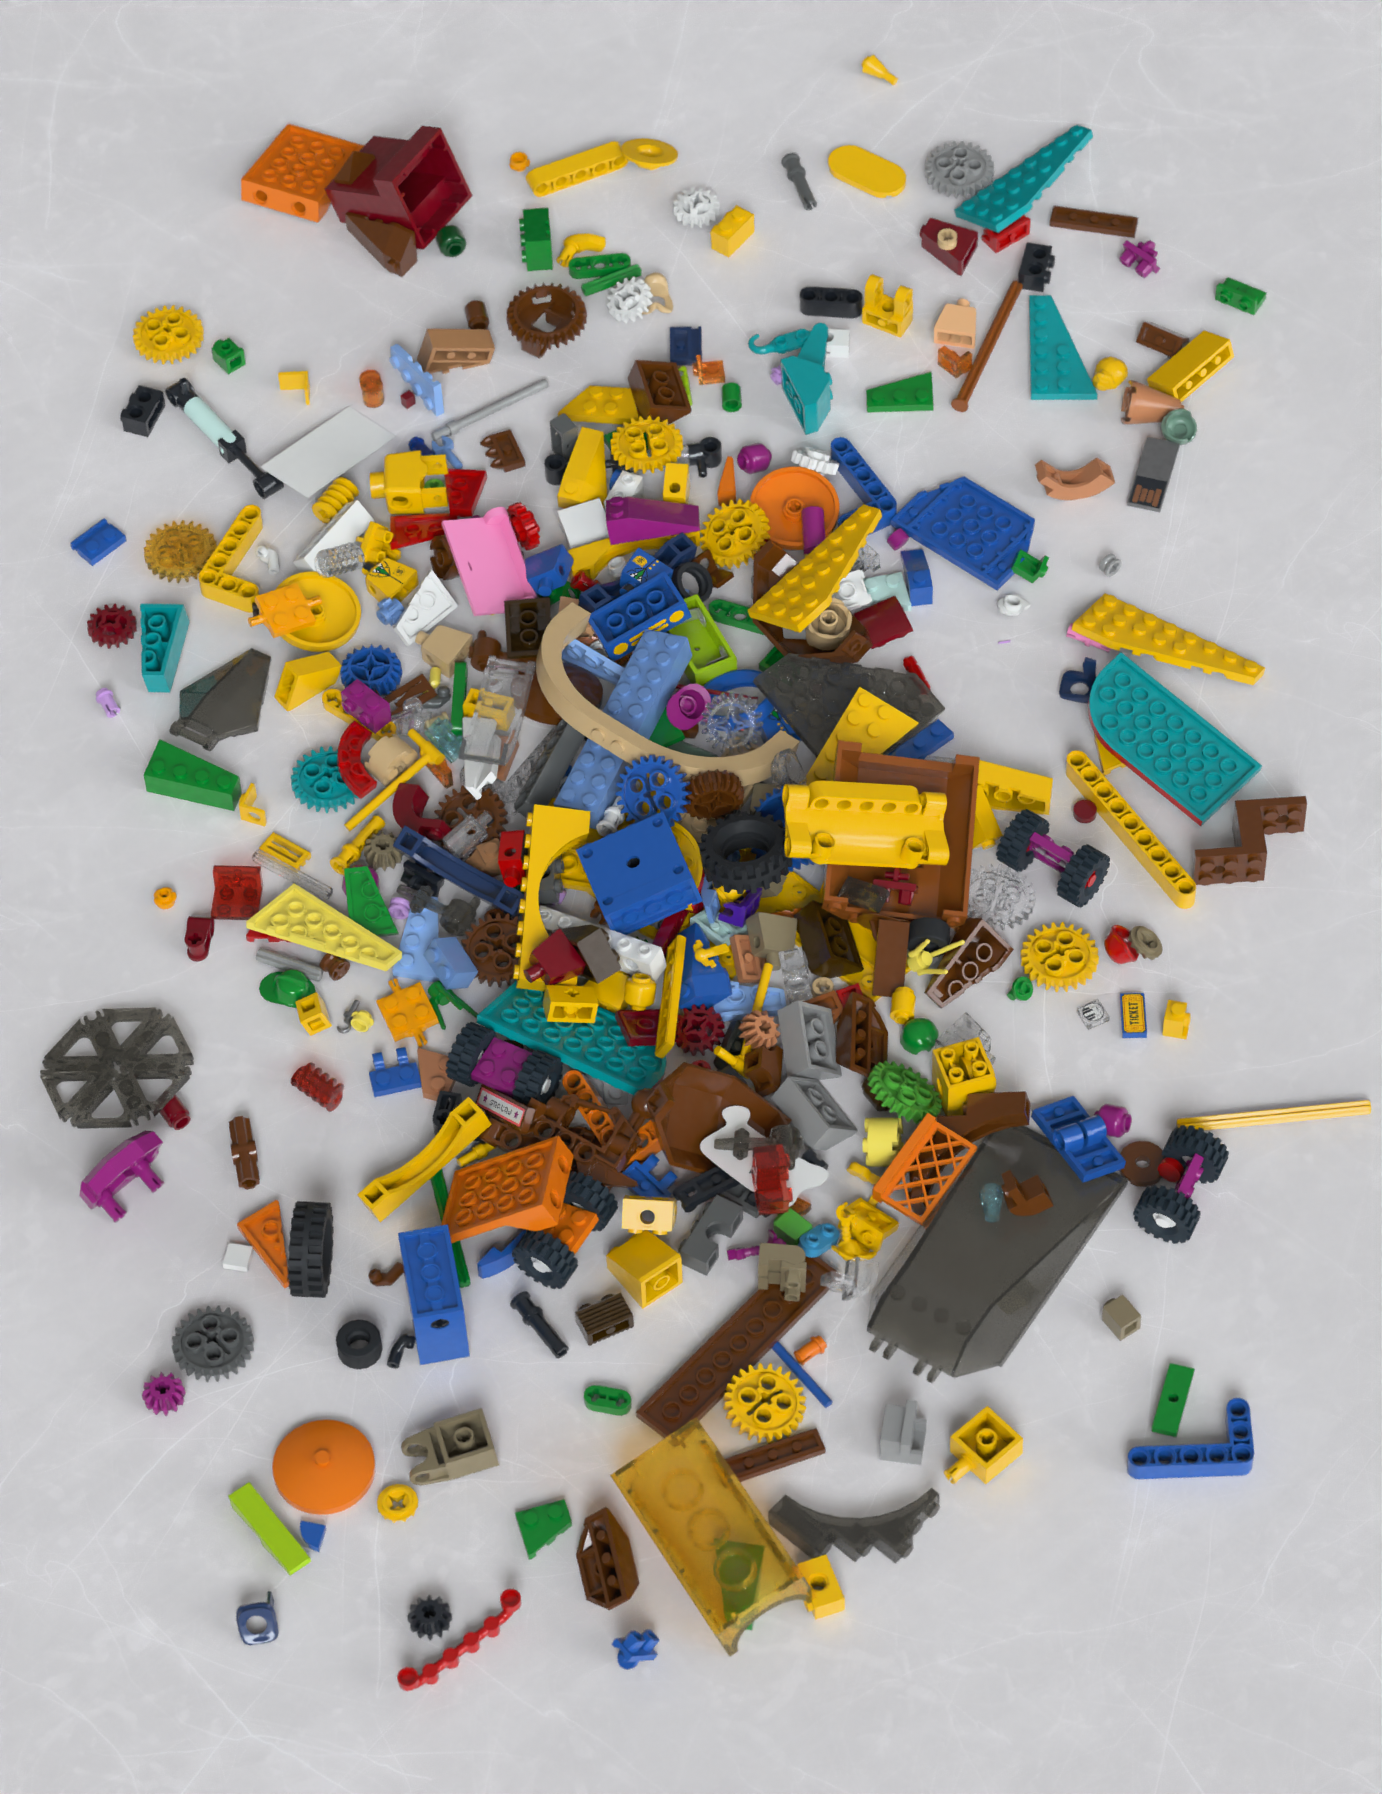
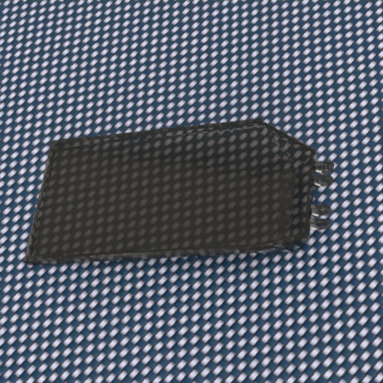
M1026 1126L1007 1128L983 1137L977 1145V1151L924 1225L919 1226L872 1292L867 1332L875 1337L870 1344L869 1350L875 1353L882 1343L886 1341L889 1344L883 1352V1358L889 1360L897 1348L916 1357L919 1360L912 1373L917 1376L923 1372L927 1364L931 1365L932 1369L929 1371L926 1379L930 1383H934L941 1371L956 1378L996 1366L1002 1367L1128 1185V1179L1116 1172H1112L1083 1183L1050 1140ZM1011 1170L1019 1183L1038 1174L1048 1188L1054 1206L1036 1215L1017 1216L1012 1214L1008 1210L1002 1193L1001 1185L1005 1183L1001 1174Z

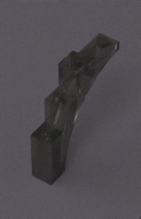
M931 1488L918 1500L899 1510L865 1518L837 1517L819 1513L785 1495L768 1511V1524L811 1559L827 1554L833 1544L851 1560L856 1562L861 1556H867L874 1546L896 1564L901 1558L905 1559L912 1552L913 1535L919 1532L923 1522L928 1517H934L939 1511L940 1494Z

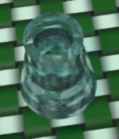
M985 1184L979 1192L984 1217L987 1222H997L1000 1219L1004 1192L998 1184Z

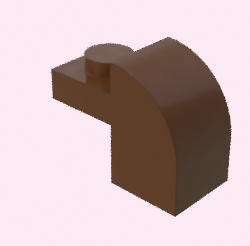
M1011 1170L1001 1174L1005 1183L1001 1185L1002 1193L1008 1210L1012 1214L1032 1216L1054 1206L1048 1188L1038 1174L1019 1183Z

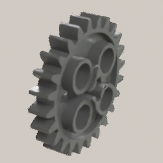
M219 1305L215 1311H212L210 1306H207L205 1313L198 1308L197 1316L189 1313V1321H180L182 1328H175L176 1336H172L174 1344L172 1345L175 1362H179L181 1370L186 1369L187 1376L195 1372L196 1380H199L203 1375L206 1382L210 1380L211 1376H214L216 1382H219L220 1375H224L226 1379H229L228 1372L232 1371L238 1374L237 1366L245 1368L244 1359H251L250 1351H254L252 1343L254 1342L251 1326L247 1325L245 1317L240 1319L238 1311L231 1315L229 1307L224 1312H221ZM210 1327H216L212 1330H207ZM193 1345H199L196 1348H191Z

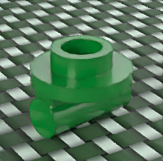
M1027 977L1016 978L1007 997L1013 1001L1015 999L1020 1001L1028 1000L1033 993L1031 980Z

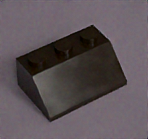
M814 900L793 916L797 918L796 930L799 933L802 949L808 961V968L812 974L831 979L864 970L848 920L841 919L822 909V903Z

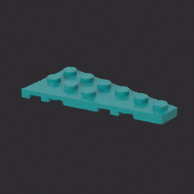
M1029 295L1031 400H1097L1098 394L1052 296Z

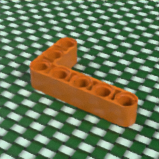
M570 1070L564 1075L563 1086L569 1095L575 1094L580 1099L587 1101L592 1098L593 1103L608 1108L592 1082L585 1075L577 1070ZM580 1080L579 1085L574 1088L575 1083ZM579 1106L578 1110L601 1145L605 1146L608 1141L607 1139L614 1132L615 1124L611 1114ZM604 1117L603 1123L598 1125L599 1120ZM652 1120L643 1125L637 1132L642 1141L624 1171L635 1160L642 1165L652 1154L656 1155L661 1151ZM648 1139V1144L642 1148L643 1142Z

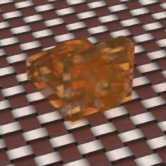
M944 345L938 350V365L957 379L971 369L972 353L967 351L959 357L955 351H951Z
M696 355V363L692 364L693 375L694 377L698 376L699 385L725 383L723 360L702 362L701 355Z

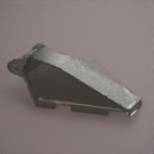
M251 648L180 691L179 719L177 722H173L169 733L176 737L180 735L202 745L203 749L212 751L219 741L230 736L236 737L257 732L269 680L271 656ZM185 727H189L195 731H198L206 735L207 737L197 734L189 729H186Z

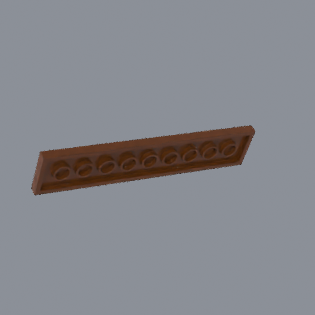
M806 1256L805 1292H800V1301L784 1300L785 1291H780V1284H768V1290L759 1289L636 1411V1417L675 1446L724 1397V1394L727 1392V1384H732V1376L739 1377L740 1369L747 1373L748 1366H754L841 1279V1273L819 1257L811 1258Z

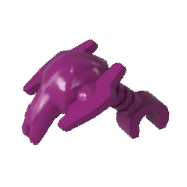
M772 1229L768 1230L769 1237L766 1243L787 1245L783 1239L777 1238L776 1233ZM760 1245L751 1246V1248L739 1247L727 1250L728 1260H742L749 1256H758Z

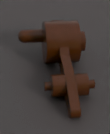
M484 630L478 632L473 646L469 647L468 658H471V666L480 672H493L498 669L499 663L518 666V672L536 664L537 657L507 659V652L501 651V643L494 638L487 637V633Z

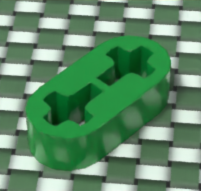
M592 1385L584 1392V1404L589 1410L623 1416L631 1410V1396L627 1391ZM595 1395H599L596 1401L591 1400ZM619 1399L624 1400V1403H622L621 1406L616 1405V1403L619 1402Z

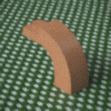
M1097 457L1084 467L1073 471L1058 470L1043 460L1035 464L1038 481L1044 485L1046 494L1055 499L1076 500L1088 498L1103 492L1115 484L1111 467Z

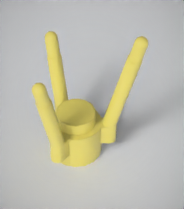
M926 939L917 948L908 952V967L913 972H917L918 976L924 974H947V969L927 968L930 967L933 957L963 945L965 941L960 940L929 953L923 950L930 943V940Z

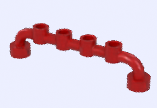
M515 1589L503 1591L500 1596L503 1610L495 1617H487L484 1620V1625L476 1632L466 1633L463 1637V1642L455 1648L445 1649L443 1657L434 1664H426L421 1674L418 1675V1672L411 1667L401 1669L397 1675L399 1687L405 1691H412L425 1683L429 1685L437 1683L439 1672L446 1667L449 1669L456 1668L460 1662L459 1657L464 1653L477 1652L480 1648L479 1642L486 1636L490 1638L498 1636L500 1626L521 1607L520 1593Z

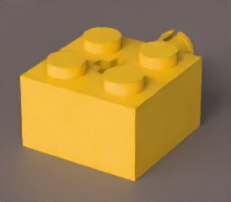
M986 1406L950 1436V1452L958 1460L944 1471V1475L948 1481L950 1480L952 1484H955L967 1472L971 1471L984 1484H987L1023 1454V1438L993 1410Z

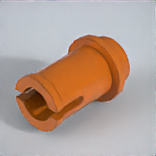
M821 1336L810 1337L811 1341L793 1352L801 1365H804L817 1354L825 1352L824 1349L827 1348V1345Z

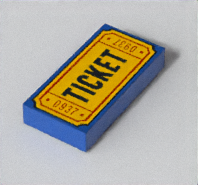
M1120 993L1122 1038H1147L1144 993Z

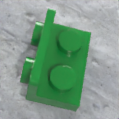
M1227 277L1223 284L1218 283L1216 286L1215 300L1255 315L1265 301L1267 293Z

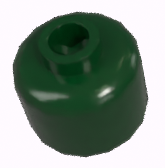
M448 225L438 231L435 239L440 252L444 256L456 257L463 253L466 248V240L462 231L457 226Z

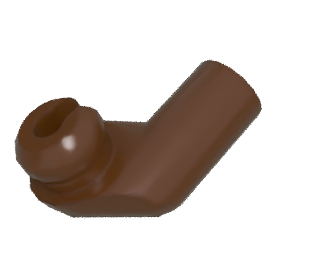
M396 1262L388 1272L372 1269L368 1274L370 1283L376 1287L393 1285L404 1273L403 1265Z

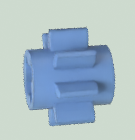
M384 598L377 604L380 609L376 612V615L384 625L390 624L392 626L397 623L404 611V607L396 598L392 600L391 598Z

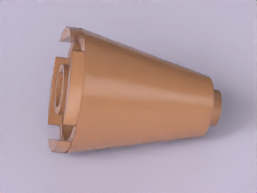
M1129 380L1128 383L1131 387H1126L1124 391L1121 411L1125 412V418L1121 417V422L1127 425L1161 423L1168 412L1179 408L1184 409V405L1181 404L1180 399L1137 381Z

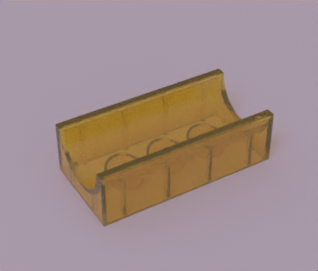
M697 1417L610 1475L729 1656L738 1652V1641L747 1627L768 1610L792 1600H804L809 1604L817 1598Z

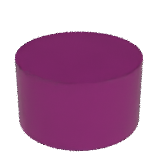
M900 528L889 536L887 543L896 551L907 543L909 536Z

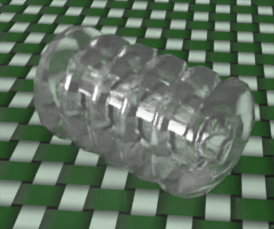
M355 543L323 549L316 554L314 560L316 572L323 578L359 570L365 563L364 553L359 545Z

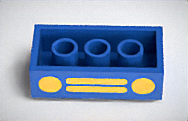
M666 571L592 612L588 623L610 660L615 662L635 650L645 629L665 633L692 616L684 599Z

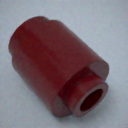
M166 1094L159 1099L156 1108L170 1127L180 1130L189 1124L191 1120L190 1113L176 1094Z

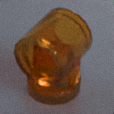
M375 370L362 372L359 376V383L364 405L370 408L380 407L384 403L385 397L379 372Z

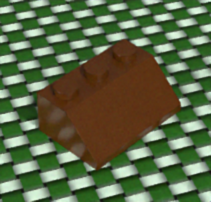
M635 360L627 379L639 416H642L644 420H647L648 416H651L652 420L660 417V422L667 419L669 425L691 413L692 409L675 362Z

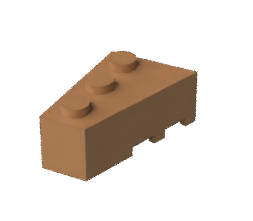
M427 329L417 362L421 365L423 373L427 371L429 373L442 371L445 374L449 373V369L457 367L468 369L490 364L495 346L489 329Z

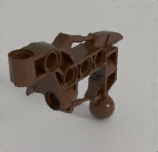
M643 1088L633 1095L631 1100L633 1112L628 1120L618 1107H612L611 1109L597 1105V1103L580 1099L575 1094L563 1095L561 1099L552 1097L547 1104L531 1098L528 1106L535 1109V1113L527 1133L519 1131L506 1123L503 1124L491 1116L488 1120L492 1125L478 1137L506 1153L555 1136H559L563 1142L572 1140L568 1149L574 1155L573 1162L577 1164V1169L571 1168L570 1172L575 1171L577 1174L582 1172L586 1177L590 1175L594 1181L598 1180L602 1185L621 1188L637 1187L638 1183L622 1174L642 1141L637 1132L645 1119L651 1118L646 1100L654 1090ZM579 1106L611 1114L615 1124L614 1132L605 1146L603 1145L600 1148L568 1130ZM546 1129H552L548 1136L542 1137ZM518 1138V1143L510 1147L511 1140ZM587 1151H592L590 1158L583 1159V1155Z

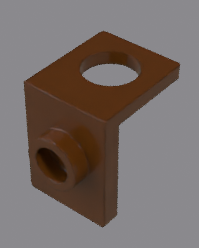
M706 549L691 560V562L700 564L702 559H708L709 565L707 570L712 578L714 588H720L734 577L733 572L717 568L709 549Z

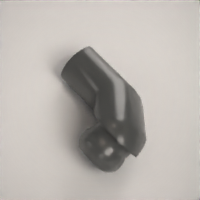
M447 686L439 687L437 696L425 702L419 708H441L451 698L450 689Z

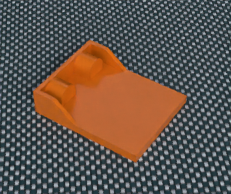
M287 124L242 177L241 200L318 223L327 213L331 203L325 188L336 177L352 152H359L364 145Z
M555 1136L456 1170L441 1224H448L451 1243L505 1225L536 1232L558 1225L574 1157L559 1136Z

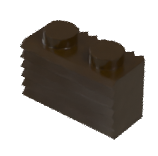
M621 1292L616 1295H605L601 1301L592 1305L590 1303L584 1304L575 1312L576 1323L588 1346L634 1327L633 1314Z

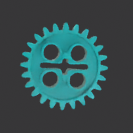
M332 746L329 747L328 751H324L320 747V753L311 750L312 756L310 757L304 754V762L297 760V767L292 769L291 786L295 798L300 799L301 805L307 802V809L315 806L316 812H319L321 808H325L326 813L329 812L330 808L338 812V806L347 809V802L354 805V797L359 798L343 781L337 765L338 749L333 751Z

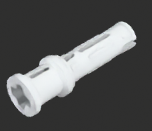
M638 780L636 781L637 789H639L640 783ZM622 796L616 797L613 805L605 810L603 820L599 821L596 826L598 833L603 837L617 832L618 825L622 824L625 819V814L620 813L624 805H617V802L622 800Z

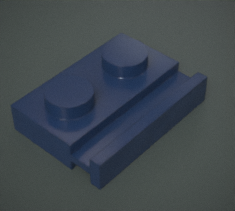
M698 326V329H692V327H670V362H675L677 366L692 365V363L702 365L701 326Z

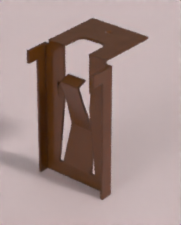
M421 674L383 699L391 703L396 698L402 696L396 703L394 702L398 708L391 712V717L395 718L398 723L401 721V717L437 696V693L425 676ZM425 691H428V692H426V693H424V694H422V695H420V696L414 698L413 700L407 702V701L410 700L413 696H415V695H417V694H420V693H423V692H425Z

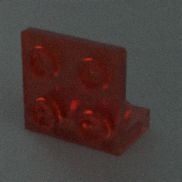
M214 865L215 891L211 917L217 920H249L260 910L263 891L261 866Z

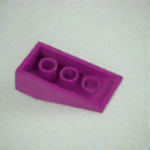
M613 497L610 500H606V524L610 544L615 545L677 535L682 532L700 531L699 506L634 497Z

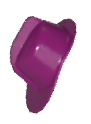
M699 684L684 686L667 703L666 712L670 723L680 730L692 728L709 713L711 697L708 691Z

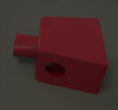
M559 928L531 952L529 962L532 966L524 970V975L530 983L541 978L545 985H556L583 974L586 964Z

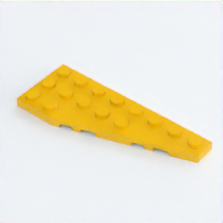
M864 504L859 507L776 585L771 587L764 596L757 600L748 609L749 616L800 633L831 604V596L833 593L838 592L841 579L847 577L859 556V549L864 548L867 543L866 537L869 533H873L882 517L880 509Z
M1106 593L1087 609L1072 626V631L1113 650L1120 651V647L1133 650V655L1148 654L1152 655L1156 661L1188 669L1191 666L1203 668V673L1207 674L1219 672L1224 674L1227 679L1254 685L1264 675L1265 667L1258 665L1254 661L1243 658L1233 651H1228L1214 642L1200 638L1192 632L1185 631L1173 623H1168L1157 618L1154 614L1142 611L1136 606L1127 604L1115 596Z

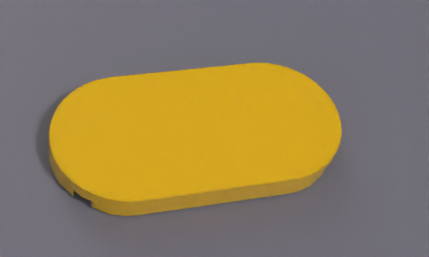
M854 145L841 146L833 150L828 157V167L830 173L835 178L872 196L886 198V196L892 195L894 197L905 189L906 174L900 166L861 147Z

